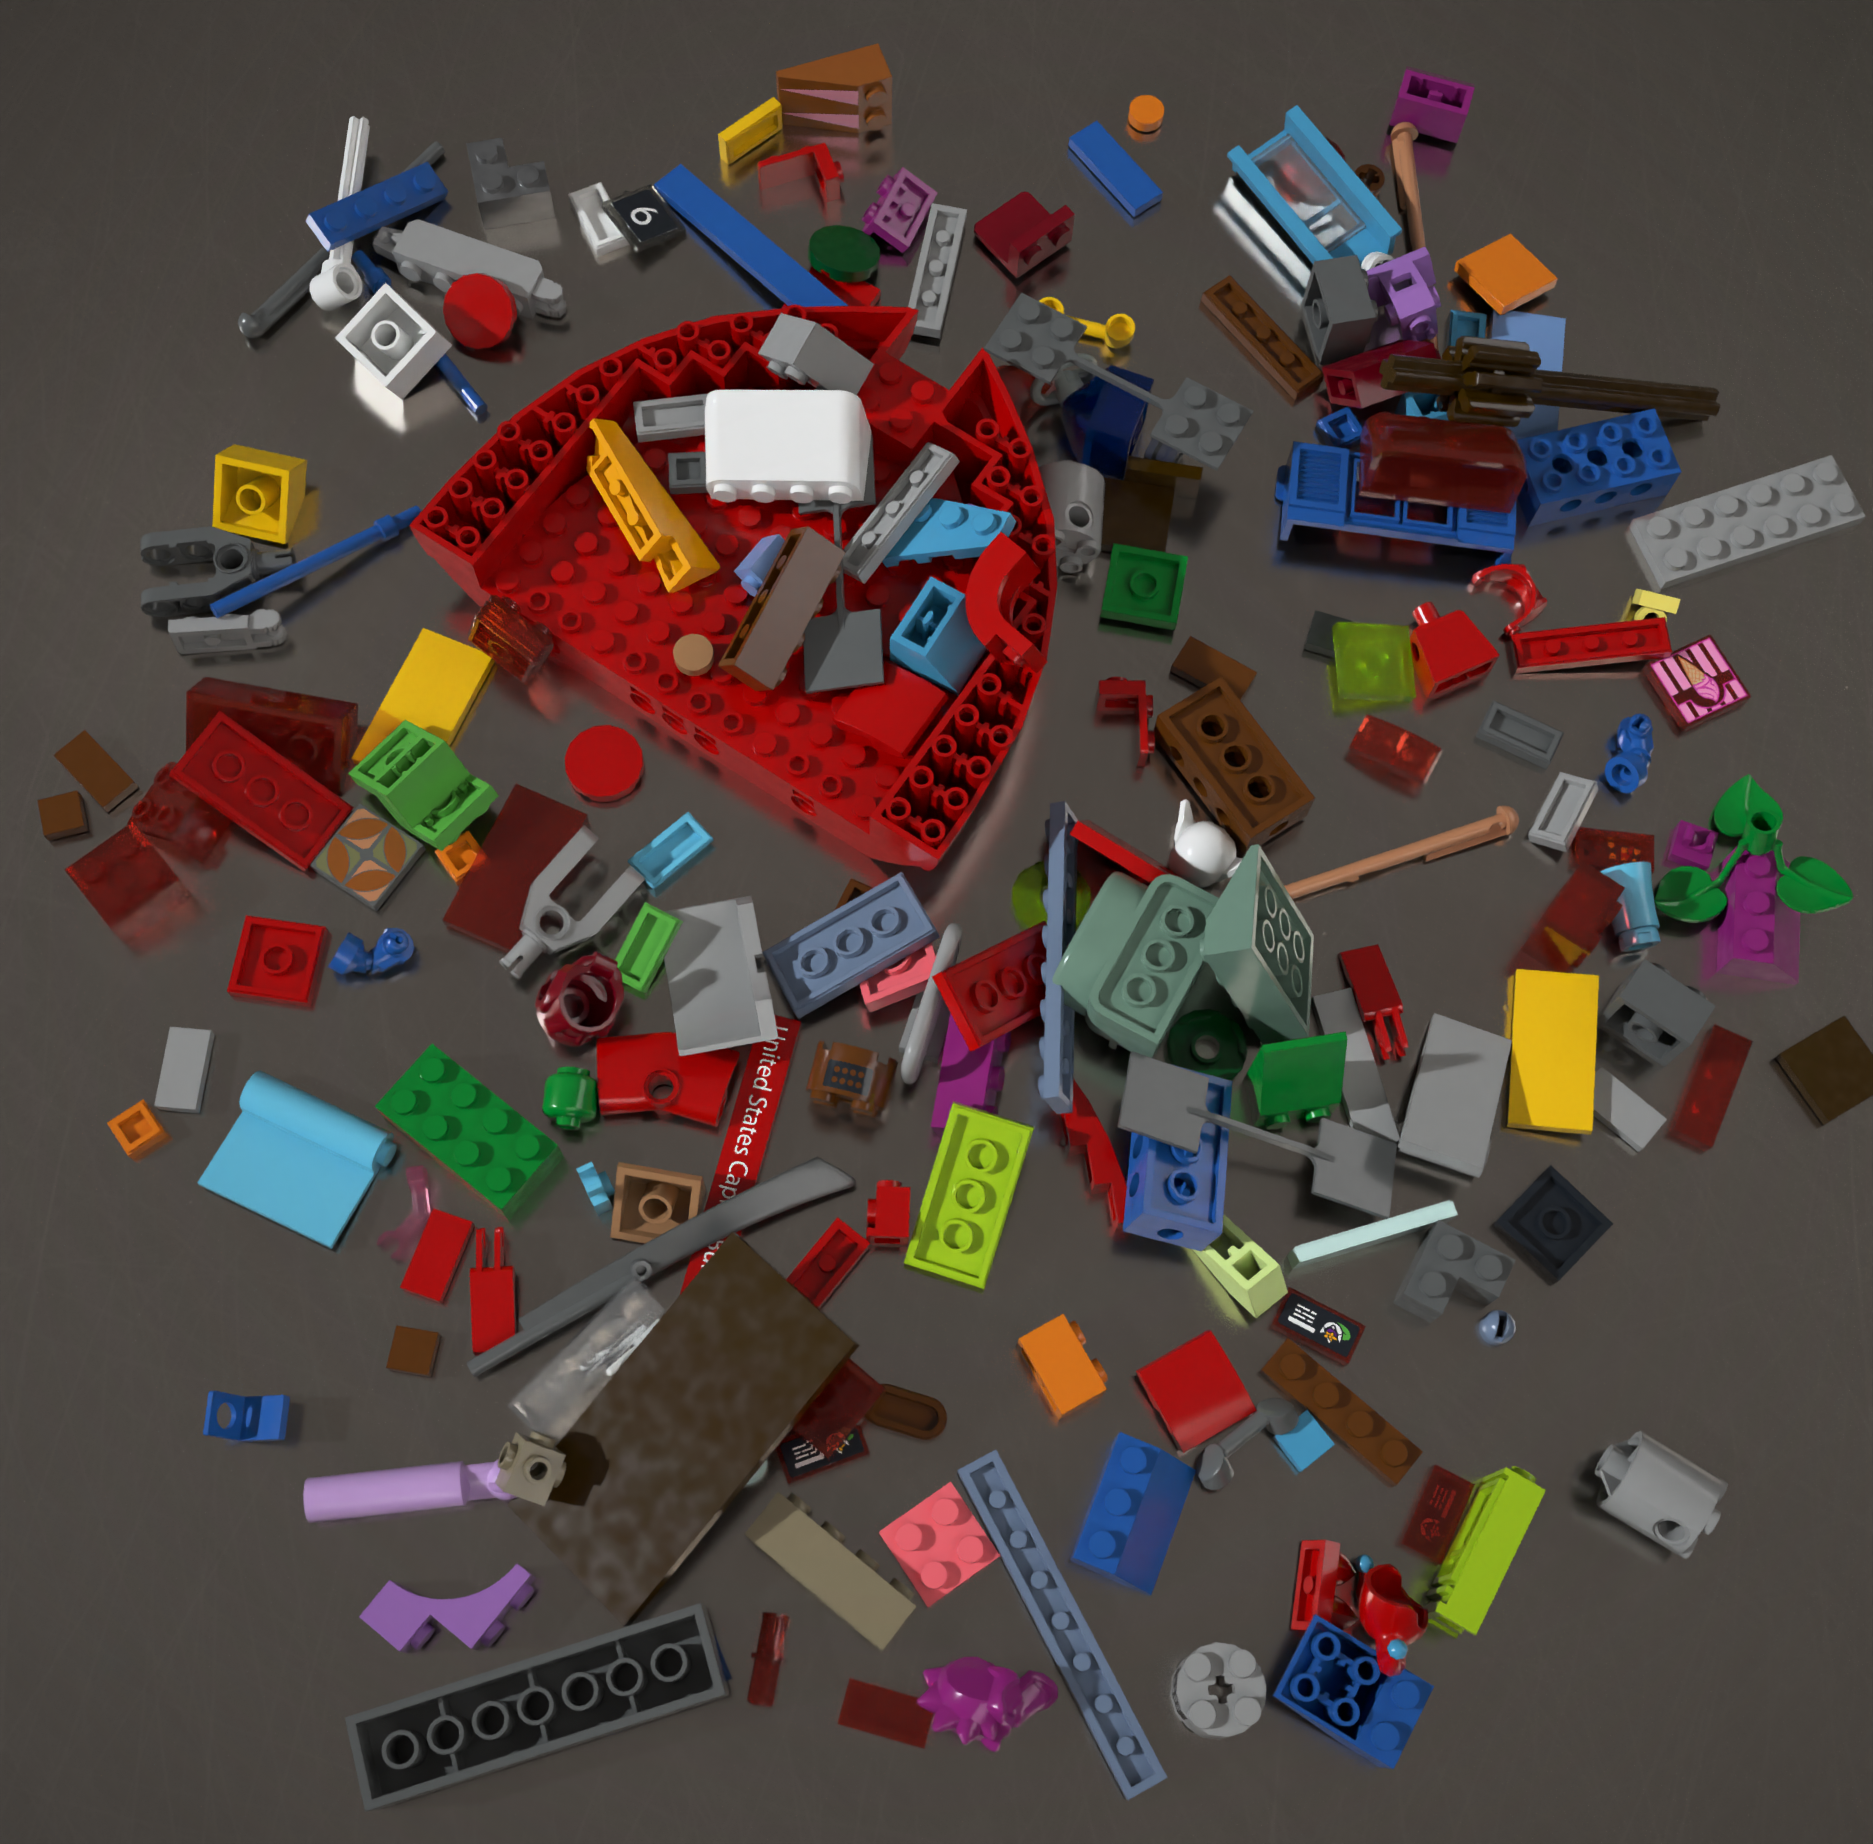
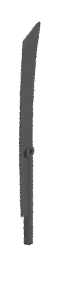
M818 1156L778 1174L652 1239L546 1301L518 1319L524 1330L466 1362L472 1375L476 1377L644 1280L729 1236L732 1232L736 1233L764 1219L817 1198L854 1187L856 1180L848 1173Z

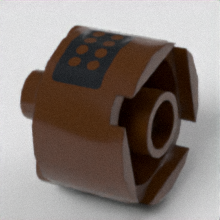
M819 1041L806 1091L811 1094L810 1098L814 1100L813 1103L816 1105L837 1109L838 1103L851 1105L850 1108L853 1109V1113L856 1115L877 1119L879 1111H886L898 1062L889 1057L886 1065L877 1061L879 1056L877 1052L838 1042H833L832 1048L829 1050L825 1041Z

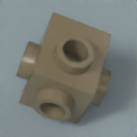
M532 1430L529 1437L516 1432L512 1443L507 1442L500 1453L498 1467L501 1469L495 1484L503 1492L545 1506L552 1488H557L564 1477L566 1462L563 1461L566 1455L555 1447L557 1440L551 1436Z

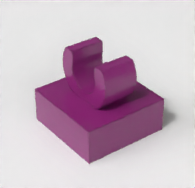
M1680 820L1675 827L1666 860L1706 871L1710 867L1719 833Z

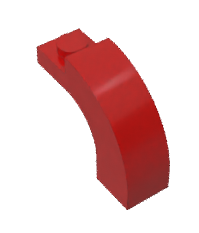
M1000 532L980 555L969 577L965 597L967 618L978 640L999 663L1007 657L1018 668L1025 663L1035 673H1038L1048 661L1032 642L1014 628L1013 610L1022 591L1041 570L1026 551L1004 533Z

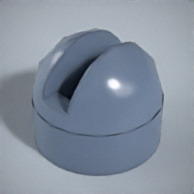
M1493 1310L1487 1313L1479 1323L1481 1337L1488 1344L1500 1346L1509 1342L1516 1331L1514 1319L1503 1310ZM1499 1317L1504 1320L1502 1337L1495 1336Z

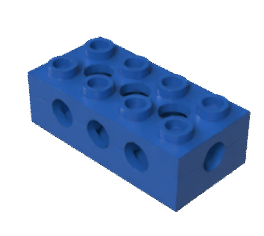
M1655 408L1515 440L1504 462L1506 470L1517 472V499L1529 527L1667 495L1682 472Z
M1179 1067L1208 1077L1209 1082L1206 1095L1208 1111L1230 1118L1233 1081ZM1213 1123L1203 1124L1199 1148L1196 1154L1132 1132L1123 1231L1197 1251H1202L1222 1234L1229 1129Z

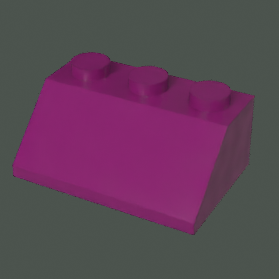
M1737 846L1720 863V873L1735 852ZM1745 850L1724 883L1719 887V890L1727 897V905L1723 912L1718 915L1716 973L1796 985L1799 983L1800 912L1785 905L1777 894L1776 886L1778 880L1784 875L1779 873L1777 869L1774 851L1757 856ZM1783 857L1785 865L1789 868L1790 862Z

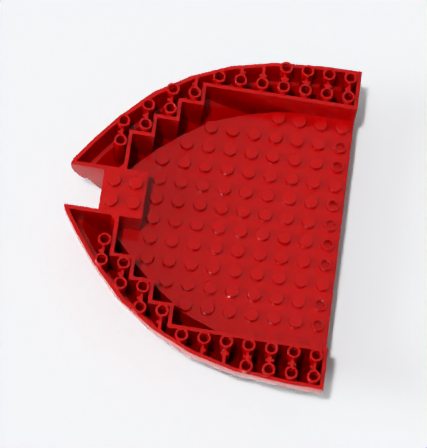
M794 304L781 309L717 315L696 322L684 321L677 328L645 337L575 371L516 413L509 421L502 422L497 428V433L448 480L409 525L424 551L434 558L448 575L494 620L868 858L905 866H917L926 871L933 870L969 820L1022 729L1043 668L1038 673H1035L1025 663L1018 668L1007 657L999 663L987 651L959 696L926 680L945 692L948 700L905 759L877 750L872 746L868 738L837 727L832 718L854 688L806 694L803 644L795 653H792L785 666L787 674L779 686L773 690L755 691L718 666L755 598L742 587V579L734 570L763 537L780 534L786 540L791 529L809 526L834 544L833 514L820 512L800 515L798 502L793 500H774L769 503H762L754 499H736L733 502H722L717 499H711L709 493L670 494L668 453L705 452V435L638 442L633 402L708 394L714 390H815L816 387L808 382L802 385L789 377L786 380L776 375L767 368L769 361L758 354L779 315L783 313L818 323L874 364L857 396L862 401L873 435L876 504L849 508L842 514V550L927 442L955 454L960 461L932 498L973 504L978 507L1010 512L1016 524L1008 538L1026 551L1041 570L1018 597L1013 610V625L1017 631L1035 645L1045 659L1048 656L1057 593L1055 523L1033 447L995 364L983 348H981L950 390L900 361L911 340L919 310L910 307H802ZM593 418L611 420L619 425L719 563L720 569L717 572L679 591L668 593L654 558L651 562L639 561L586 470L587 456L595 454L596 435L589 428L590 421ZM953 555L933 557L932 562L919 564L915 559L903 560L899 562V566L886 567L881 562L865 584L843 573L845 608L851 612L880 609L883 661L911 672L890 660V637L930 577L966 595L969 577L979 557L955 559ZM836 580L831 585H828L822 596L824 600L823 606L815 617L828 616L836 611ZM688 634H699L706 637L713 647V665L706 673L699 676H688L682 673L675 665L674 646L681 637Z

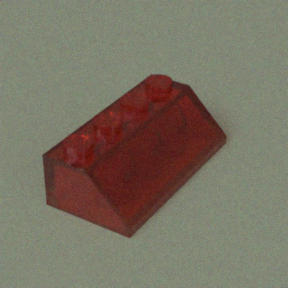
M204 677L186 692V752L216 714L221 711L332 792L340 793L343 790L357 741L358 703Z

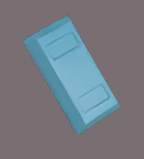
M687 812L627 862L645 878L646 883L654 890L712 843L714 838Z

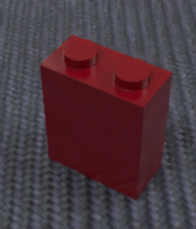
M1399 339L1324 366L1322 371L1330 403L1362 409L1406 393L1405 391L1385 390L1381 387L1383 375L1379 370L1383 359L1388 360L1390 354L1441 359L1440 353L1435 348L1434 343Z

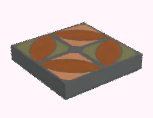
M359 803L310 866L315 872L377 912L426 849L422 843Z

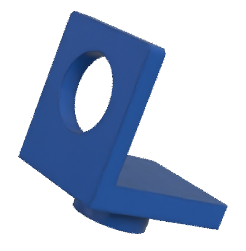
M209 1391L203 1435L238 1442L285 1440L290 1396L245 1397L220 1391ZM226 1403L231 1410V1421L223 1429L218 1424L217 1412L219 1407Z

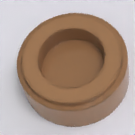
M688 634L681 637L674 646L675 665L682 673L688 676H699L706 673L712 667L714 652L712 644L706 637L699 634Z

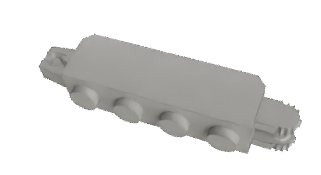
M419 219L408 222L404 231L381 227L377 237L374 239L373 246L375 252L396 262L399 273L409 280H420L435 285L438 289L447 292L452 283L463 275L484 273L495 277L497 280H501L508 286L515 298L517 316L521 315L533 319L535 314L539 313L551 316L552 318H561L566 313L567 305L563 298V287H561V284H557V282L553 283L552 280L544 278L543 269L538 260Z

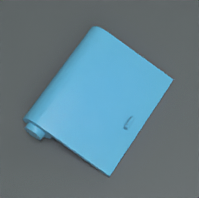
M256 1071L247 1081L241 1093L239 1104L242 1113L197 1183L220 1196L332 1249L381 1166H387L393 1159L397 1149V1144L393 1142L394 1134L263 1071Z

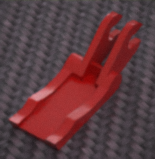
M1376 944L1340 952L1338 957L1356 998L1361 1019L1363 1022L1370 1020L1373 1022L1376 1044L1383 1060L1390 1059L1388 1052L1392 1051L1383 1020L1384 1017H1389L1393 1043L1398 1055L1401 1057L1406 1056L1404 1048H1408V1041L1400 1014L1403 1013V1004L1379 945Z
M503 1227L495 1228L493 1267H485L487 1254L485 1228L476 1230V1267L470 1268L472 1350L474 1356L482 1354L517 1334L514 1265L504 1266L505 1235Z

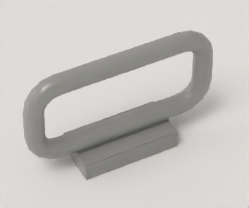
M957 923L949 924L943 934L925 991L916 994L899 1045V1052L904 1053L901 1064V1079L906 1084H912L917 1080L924 1060L938 1063L946 1039L950 1011L932 976L956 964L963 932L961 926Z

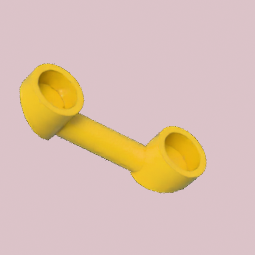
M1045 297L1039 300V302L1064 314L1063 304L1058 299ZM1115 314L1108 319L1106 324L1068 316L1087 326L1083 335L1104 339L1106 345L1111 348H1122L1128 345L1134 337L1135 323L1126 314Z

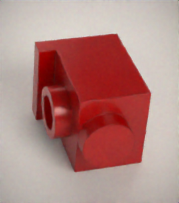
M895 1180L877 1182L876 1199L868 1198L867 1224H875V1228L867 1227L866 1240L870 1242V1245L908 1246L911 1187H902V1183Z

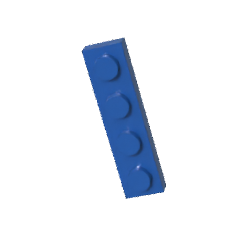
M426 162L309 213L306 222L326 251L329 252L444 200L449 191L430 164Z

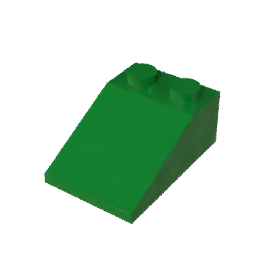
M1346 1031L1262 1045L1243 1079L1253 1126L1266 1124L1267 1129H1279L1290 1125V1120L1306 1118L1308 1123L1320 1122L1322 1118H1331V1114L1334 1113L1341 1103L1347 1049Z

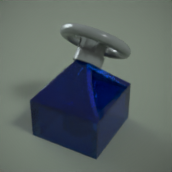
M1076 353L1079 357L1098 366L1096 359L1092 355ZM1071 362L1064 364L1052 381L1053 385L1046 394L1041 393V389L1046 382L1035 377L1030 386L1031 399L1036 404L1043 406L1060 403L1067 437L1078 462L1090 466L1100 473L1123 480L1128 456H1132L1146 421L1149 403L1082 368L1073 371H1063L1065 368L1074 366ZM1113 365L1105 369L1152 393L1154 379Z

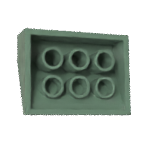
M1251 845L1206 920L1205 938L1200 940V954L1204 963H1208L1214 971L1218 984L1220 986L1223 985L1229 993L1233 1006L1238 1007L1245 1017L1248 1028L1254 1030L1262 1043L1309 1037L1314 934L1260 845Z

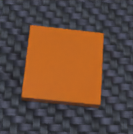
M1511 233L1457 260L1454 271L1500 316L1553 289L1558 280Z

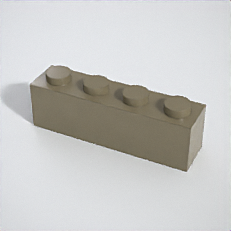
M778 1492L745 1532V1537L883 1652L916 1609V1605L910 1601L915 1594L895 1577L888 1583L878 1575L876 1571L880 1565L864 1551L859 1549L854 1555L841 1543L846 1537L825 1520L819 1526L807 1516L812 1509L794 1493L791 1492L786 1498Z

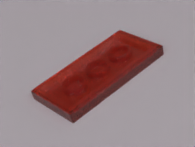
M515 784L443 918V923L509 952L523 937L519 927L530 885L575 834L586 825L588 814L519 784Z

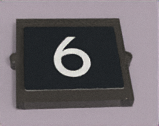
M652 184L631 192L625 190L623 195L602 202L601 208L636 253L656 245L664 246L666 241L686 233L685 226Z

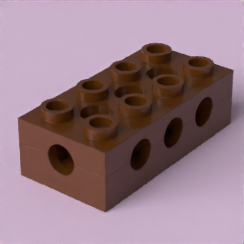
M1222 676L1157 716L1154 727L1155 739L1222 828L1230 835L1243 856L1251 845H1262L1308 815L1315 797Z

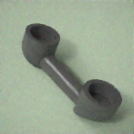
M1282 1398L1262 1400L1257 1404V1411L1218 1444L1214 1443L1205 1447L1200 1453L1196 1464V1472L1203 1486L1210 1490L1225 1487L1234 1475V1469L1228 1458L1265 1427L1274 1435H1283L1293 1430L1299 1421L1294 1405Z

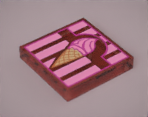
M1711 634L1673 651L1668 658H1659L1647 663L1642 669L1682 732L1745 704L1752 697Z

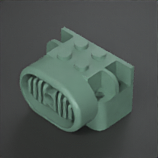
M1113 872L1098 892L1053 975V983L1062 985L1064 1005L1085 1016L1088 1027L1098 1035L1110 1040L1108 1046L1116 1050L1118 1046H1121L1130 1052L1133 1051L1154 1059L1205 965L1200 954V940L1205 938L1206 920L1219 898L1171 874L1160 875L1147 886L1122 872Z

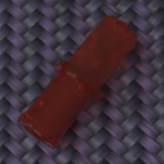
M762 1612L756 1652L751 1653L750 1657L754 1659L747 1701L751 1705L758 1707H771L773 1705L780 1665H784L786 1659L782 1657L788 1623H790V1617L781 1614L780 1617H776L777 1613Z

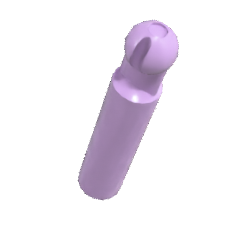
M498 1459L495 1462L465 1465L463 1461L312 1477L305 1480L303 1493L304 1510L309 1523L466 1506L467 1501L489 1498L510 1501L517 1498V1496L503 1492L495 1484L501 1469L498 1467Z

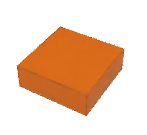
M469 830L461 834L454 843L448 845L443 851L439 849L435 851L436 856L457 886L491 865L489 858Z
M144 1099L107 1122L122 1148L131 1159H134L168 1136V1133Z

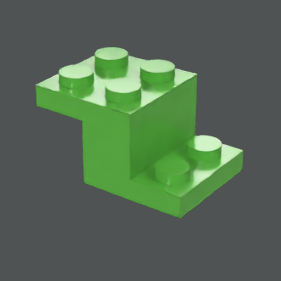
M404 720L348 773L357 785L377 796L403 829L440 851L454 843L459 838L461 832L477 817L483 815L488 810L489 805L499 797L490 784L469 773L444 740L407 720Z

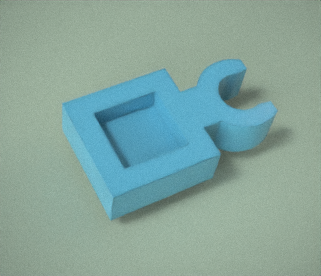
M592 1161L576 1168L598 1216L612 1210L613 1206L608 1197L615 1194V1190L606 1171L597 1174Z

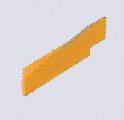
M593 418L590 421L589 428L596 435L595 454L587 456L586 470L639 561L651 562L654 558L668 593L679 591L717 572L720 569L719 563L619 425L611 420Z

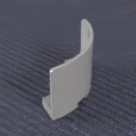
M746 896L664 911L683 921L664 958L679 1056L779 1039L765 968L757 969L755 958L763 957L752 897Z

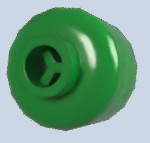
M559 1067L557 1073L550 1075L546 1079L542 1110L546 1117L556 1121V1128L579 1130L581 1123L589 1122L596 1117L598 1082L590 1077L589 1070L578 1067Z

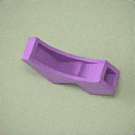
M517 1563L509 1573L490 1587L478 1593L455 1599L422 1597L407 1590L399 1583L389 1580L359 1617L399 1652L409 1653L412 1648L418 1651L434 1633L435 1628L431 1624L435 1619L469 1648L478 1651L482 1645L489 1648L505 1629V1625L501 1622L512 1608L516 1611L520 1610L535 1591L530 1585L536 1577L525 1567Z

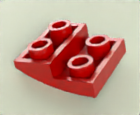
M883 661L884 684L855 687L832 719L839 729L868 738L875 749L905 759L948 700V696L945 692L915 674Z
M1211 1330L1203 1332L1136 1371L1154 1409L1160 1412L1178 1450L1182 1453L1187 1452L1257 1411L1236 1370Z

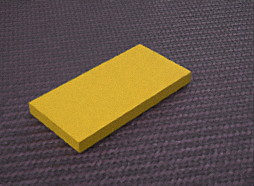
M423 628L352 757L354 764H359L404 720L441 738L450 747L495 662L493 655Z
M1516 969L1507 1127L1591 1135L1593 1131L1599 975Z

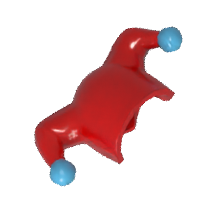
M1362 1554L1355 1559V1566L1359 1571L1356 1598L1359 1603L1360 1621L1369 1636L1375 1640L1380 1672L1389 1677L1397 1676L1406 1667L1408 1645L1418 1641L1428 1627V1609L1415 1602L1402 1587V1576L1396 1567L1391 1564L1374 1567L1373 1559L1369 1555Z

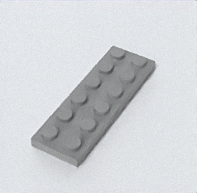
M1830 455L1635 518L1628 527L1660 589H1664L1858 525L1866 516L1836 461Z

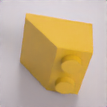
M236 444L216 454L212 527L276 543H288L305 497L307 460Z

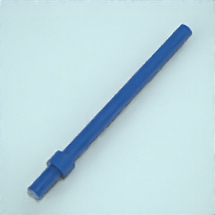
M358 250L352 255V261L364 274L365 283L374 294L385 283L394 289L391 286L389 276L382 268L376 267L363 250ZM445 353L436 363V366L476 415L483 414L487 410V404Z
M416 505L393 517L386 515L374 521V526L210 604V608L215 617L220 618L381 539L386 542L398 536L400 530L408 527L419 515L421 509Z

